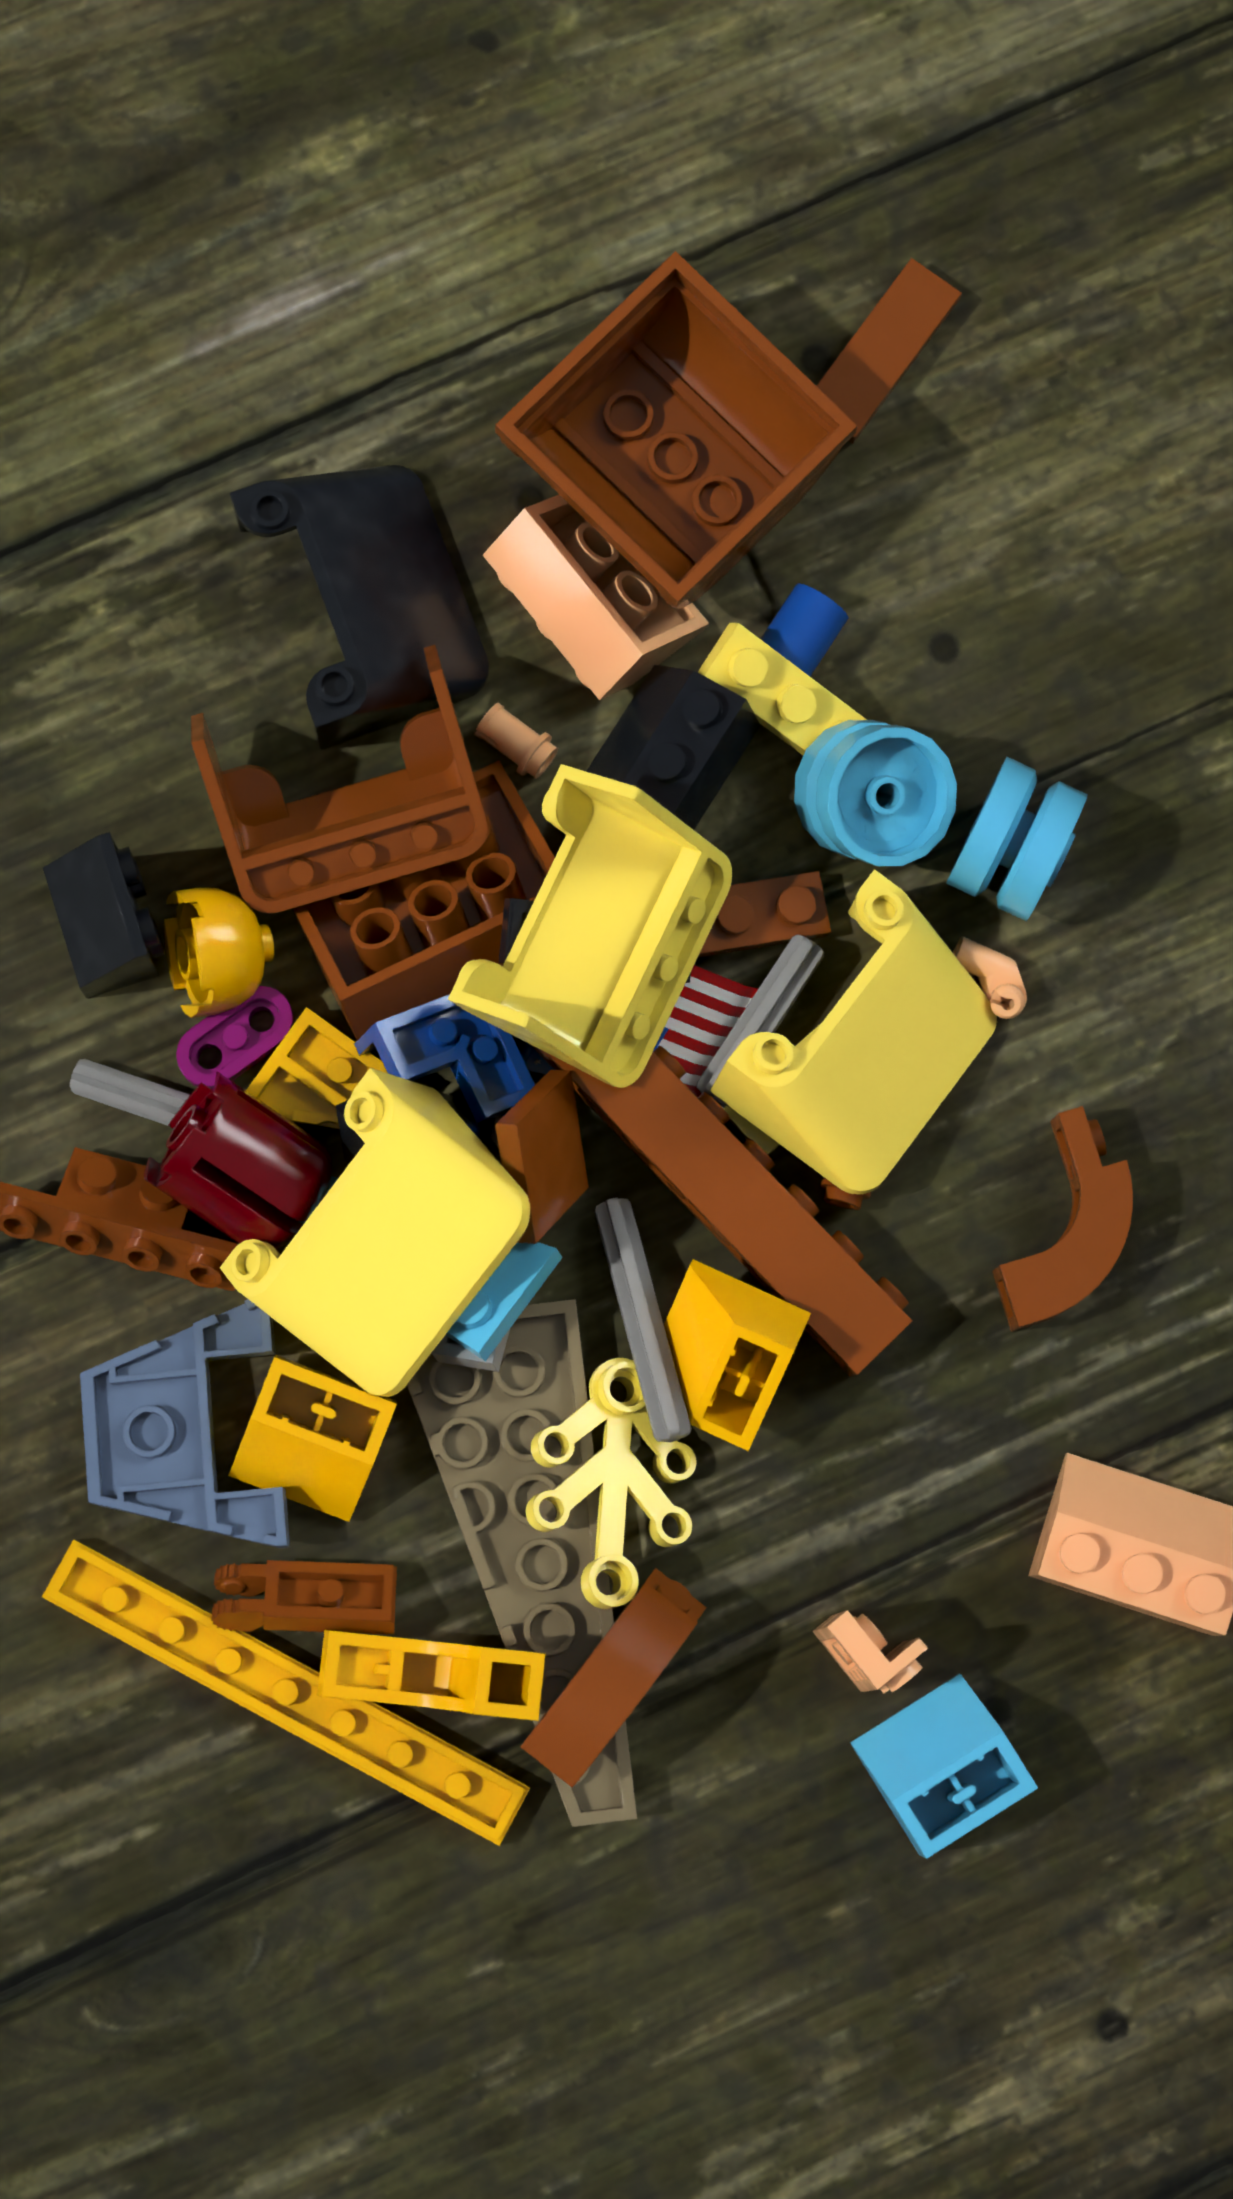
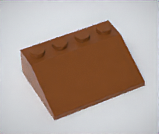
M499 760L473 772L488 825L486 839L480 849L474 854L463 859L292 908L356 1040L378 1021L450 994L462 967L471 960L486 959L503 967L504 964L499 963L504 901L506 898L534 901L555 857Z

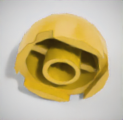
M192 888L173 891L168 896L166 904H178L177 917L164 919L166 958L173 989H187L188 996L192 1002L191 1004L180 1005L183 1012L190 1018L216 1015L236 1008L255 994L262 982L265 962H271L274 958V942L269 926L267 924L259 925L253 909L239 896L219 888Z

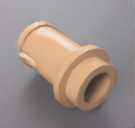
M496 703L489 709L478 724L477 731L474 734L518 765L516 772L521 776L529 773L537 779L549 767L558 752V748L550 743L552 739L550 734L544 732L539 735L505 710L504 706L500 703Z

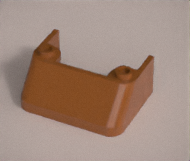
M436 645L424 647L423 649L440 708L420 713L411 718L404 726L400 737V748L406 769L297 801L285 803L279 782L270 771L261 766L242 765L222 771L204 713L191 716V744L240 894L251 908L263 913L282 912L463 859L474 854L483 845L488 831L487 819Z

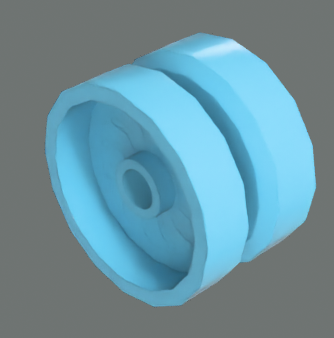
M847 720L824 730L805 750L795 774L794 803L803 828L819 846L839 855L858 859L874 866H904L926 856L945 837L956 811L957 782L949 758L932 738L908 727L890 725L885 722Z
M1006 757L965 840L946 884L976 897L986 890L998 865H1002L1008 868L996 895L997 906L999 909L1027 922L1045 887H1051L1069 852L1076 835L1072 832L1088 794L1058 781L1048 787L1035 814L1025 810L1037 784L1036 770Z

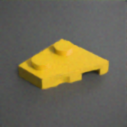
M306 1007L246 1091L289 1121L339 1129L336 1105L349 1100L353 1090L369 1068L385 1073L387 1071L383 1062L370 1052L359 1056L354 1045L355 1041Z

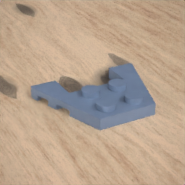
M247 1299L240 1306L217 1316L213 1314L193 1323L192 1327L160 1341L154 1340L81 1372L80 1383L88 1502L101 1507L272 1547L290 1548L287 1498L284 1487L218 1493L209 1362L275 1355L273 1318Z

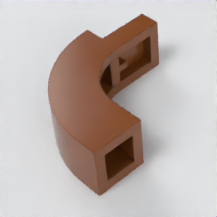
M1083 1106L1060 1112L1050 1121L1072 1192V1210L1064 1233L1051 1248L1032 1256L999 1265L992 1271L1011 1332L1052 1319L1086 1298L1112 1270L1128 1236L1133 1211V1188L1128 1162L1124 1160L1102 1167L1100 1157L1107 1154L1105 1139L1098 1121L1095 1118L1087 1120Z
M655 1568L520 1747L573 1788L657 1680L697 1625L698 1619L707 1607L695 1599L685 1586L671 1580Z

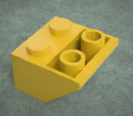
M694 1259L687 1270L664 1323L690 1424L749 1451L811 1313Z
M275 1354L228 1476L261 1489L284 1487L287 1499L349 1522L397 1405L396 1400L372 1395L357 1385Z

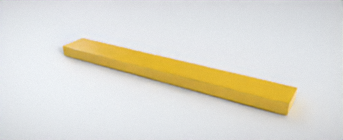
M73 1539L42 1595V1598L498 1846H500L531 1788L375 1702L317 1696L320 1672L246 1632L217 1628V1625H213V1621H211L212 1614L77 1540Z

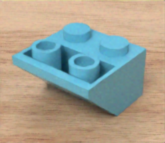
M960 1673L850 1742L917 1853L926 1859L1038 1789L1003 1730Z

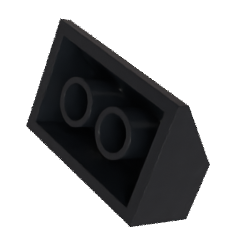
M654 665L586 772L640 788L694 830L761 725L747 699L693 670Z

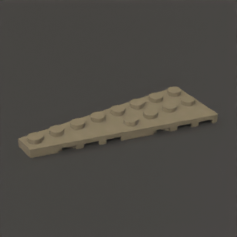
M576 1299L527 1305L510 1328L499 1372L438 1362L430 1354L407 1384L505 1648L545 1654L538 1721L533 1720L534 1726H536L614 1624L613 1609L606 1610L593 1606L586 1600L581 1589L582 1572L588 1563L595 1560L599 1505L598 1487L571 1509L567 1522L555 1530L549 1532L538 1531L529 1524L526 1518V1506L533 1496L546 1490L555 1489L594 1456L591 1431L574 1444L575 1449L572 1457L559 1466L553 1468L541 1466L531 1454L532 1439L539 1431L550 1426H558L588 1401ZM547 1436L544 1441V1448L550 1456L558 1458L561 1454V1444L555 1437ZM542 1500L539 1506L541 1517L545 1521L554 1522L557 1514L554 1504L548 1500ZM600 1572L596 1579L597 1588L601 1593L610 1595L609 1576L607 1573ZM625 1721L573 1788L552 1772L572 1827L637 1819Z

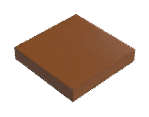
M550 1070L495 1124L501 1165L524 1190L530 1203L529 1223L517 1243L536 1244L589 1188L571 1071Z

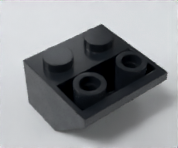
M108 832L92 838L43 867L79 988L87 999L160 976L155 958L166 954L156 922L152 919L149 908L146 907L139 910L136 899L147 896L137 861L133 858L129 846L118 849L111 833Z

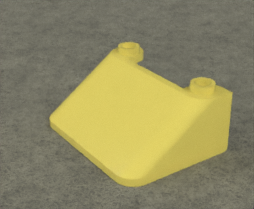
M561 764L542 803L544 818L566 834L503 967L486 959L467 962L462 967L448 1000L470 1014L609 1085L625 1088L633 1084L641 1076L728 895L732 882V866L727 855L640 788Z
M875 869L859 889L848 914L858 922L865 932L882 943V945L802 1050L791 1044L781 1034L770 1032L752 1034L745 1038L735 1049L710 1090L715 1097L839 1189L851 1194H866L874 1191L882 1184L990 1039L997 1024V1015L992 1011L989 999L908 895Z
M369 1068L353 1090L344 1110L346 1124L358 1134L365 1144L282 1254L270 1243L249 1239L241 1242L234 1248L220 1269L238 1292L366 1392L381 1397H391L405 1388L522 1237L530 1219V1203L524 1190L437 1090Z

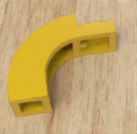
M324 1630L317 1696L538 1721L545 1654Z

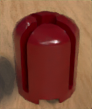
M216 1072L214 1088L210 1089L201 1082L169 1122L168 1126L173 1131L167 1140L166 1147L168 1150L162 1162L159 1163L152 1157H149L143 1173L144 1179L238 1243L249 1239H256L270 1243L276 1249H279L291 1242L303 1226L299 1221H307L325 1197L331 1181L332 1159L322 1142L221 1073Z

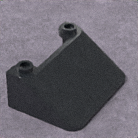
M387 465L263 481L230 493L234 513L241 532L249 531L261 537H275L297 529L345 661L325 667L317 672L307 687V705L321 750L406 721L420 713L440 708L429 674L424 647L436 645L453 703L476 695L484 687L489 674L488 658L423 484L413 471L399 465Z

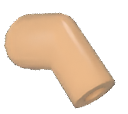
M962 936L957 942L953 954L968 973L978 977L981 989L989 999L994 1014L1003 1019H1012L1020 1015L1026 1005L1027 994L1016 962L1002 953Z

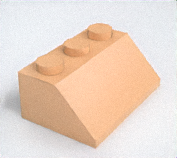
M560 495L524 508L483 554L484 558L496 571L502 585L513 592L536 621L540 632L554 643L574 668L576 676L581 683L591 689L599 700L636 683L649 673L654 665L662 663L709 625L708 621L693 603L681 609H673L659 595V591Z
M1066 1453L1028 1576L1211 1636H1226L1233 1613V1506Z

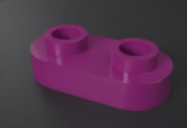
M259 986L253 996L236 1008L207 1016L189 1029L180 1039L176 1052L178 1067L187 1081L196 1087L202 1082L210 1089H213L216 1072L234 1081L273 1053L294 1025V1016L288 1000L274 988ZM259 1011H267L274 1016L272 1027L264 1032L255 1031L250 1025L252 1016ZM207 1048L220 1050L222 1053L221 1063L213 1069L201 1067L199 1065V1056L202 1051Z

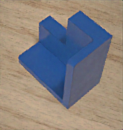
M450 994L374 1023L354 1043L359 1056L377 1050L388 1074L410 1081L418 1080L451 1067L477 1125L500 1115L504 1116L535 1086L513 1036L449 1001L448 997Z

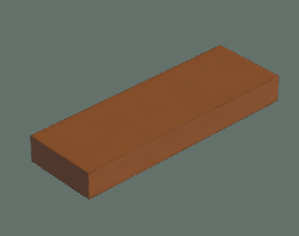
M913 258L909 260L817 384V387L858 425L856 434L848 440L852 444H854L959 302L962 294Z

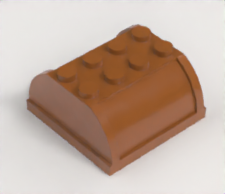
M675 251L495 425V433L515 456L521 457L659 591V595L673 609H681L708 592L804 498L830 466L843 445L856 434L858 425Z

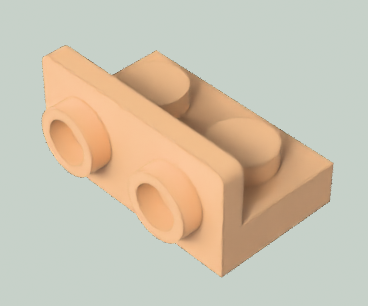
M848 1610L832 1615L812 1631L860 1692L880 1689L884 1694L889 1690L891 1692L896 1691L923 1668L916 1658L928 1649L919 1637L901 1642L884 1656L880 1650L887 1645V1641L866 1615L862 1613L860 1616L855 1617Z

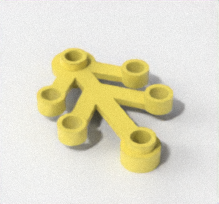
M613 1358L599 1365L589 1381L590 1399L558 1426H550L539 1431L531 1442V1454L535 1461L541 1466L553 1468L567 1462L574 1453V1444L604 1422L603 1448L555 1489L546 1490L533 1496L526 1506V1518L529 1524L538 1531L549 1532L555 1530L567 1522L570 1510L600 1485L595 1560L588 1563L582 1572L581 1589L584 1597L590 1604L606 1610L628 1603L635 1596L639 1584L636 1568L628 1559L623 1557L627 1491L650 1519L648 1524L649 1535L657 1545L662 1547L676 1546L685 1542L692 1532V1520L689 1514L683 1508L672 1504L630 1450L632 1427L655 1453L653 1457V1470L656 1476L665 1483L674 1484L689 1478L696 1469L695 1453L684 1443L678 1441L658 1442L654 1438L634 1361L627 1358ZM612 1381H619L625 1386L627 1397L624 1402H619L612 1397L610 1392ZM547 1436H553L560 1442L561 1454L558 1458H554L546 1452L544 1441ZM669 1452H674L680 1456L683 1463L680 1474L673 1473L668 1468L666 1458ZM542 1500H548L554 1504L557 1512L554 1522L545 1521L541 1517L539 1506ZM666 1515L673 1517L678 1524V1534L675 1538L666 1535L662 1528V1521ZM600 1572L607 1573L613 1581V1590L610 1595L601 1593L597 1588L596 1579Z

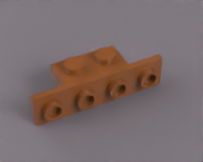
M75 1147L56 1196L0 1182V1231L17 1239L30 1238L64 1247L78 1255H95L125 1263L139 1271H156L183 1278L204 1288L217 1287L228 1291L236 1290L220 1267L239 1244L185 1230L191 1210L147 1182L143 1174L146 1168L145 1165Z

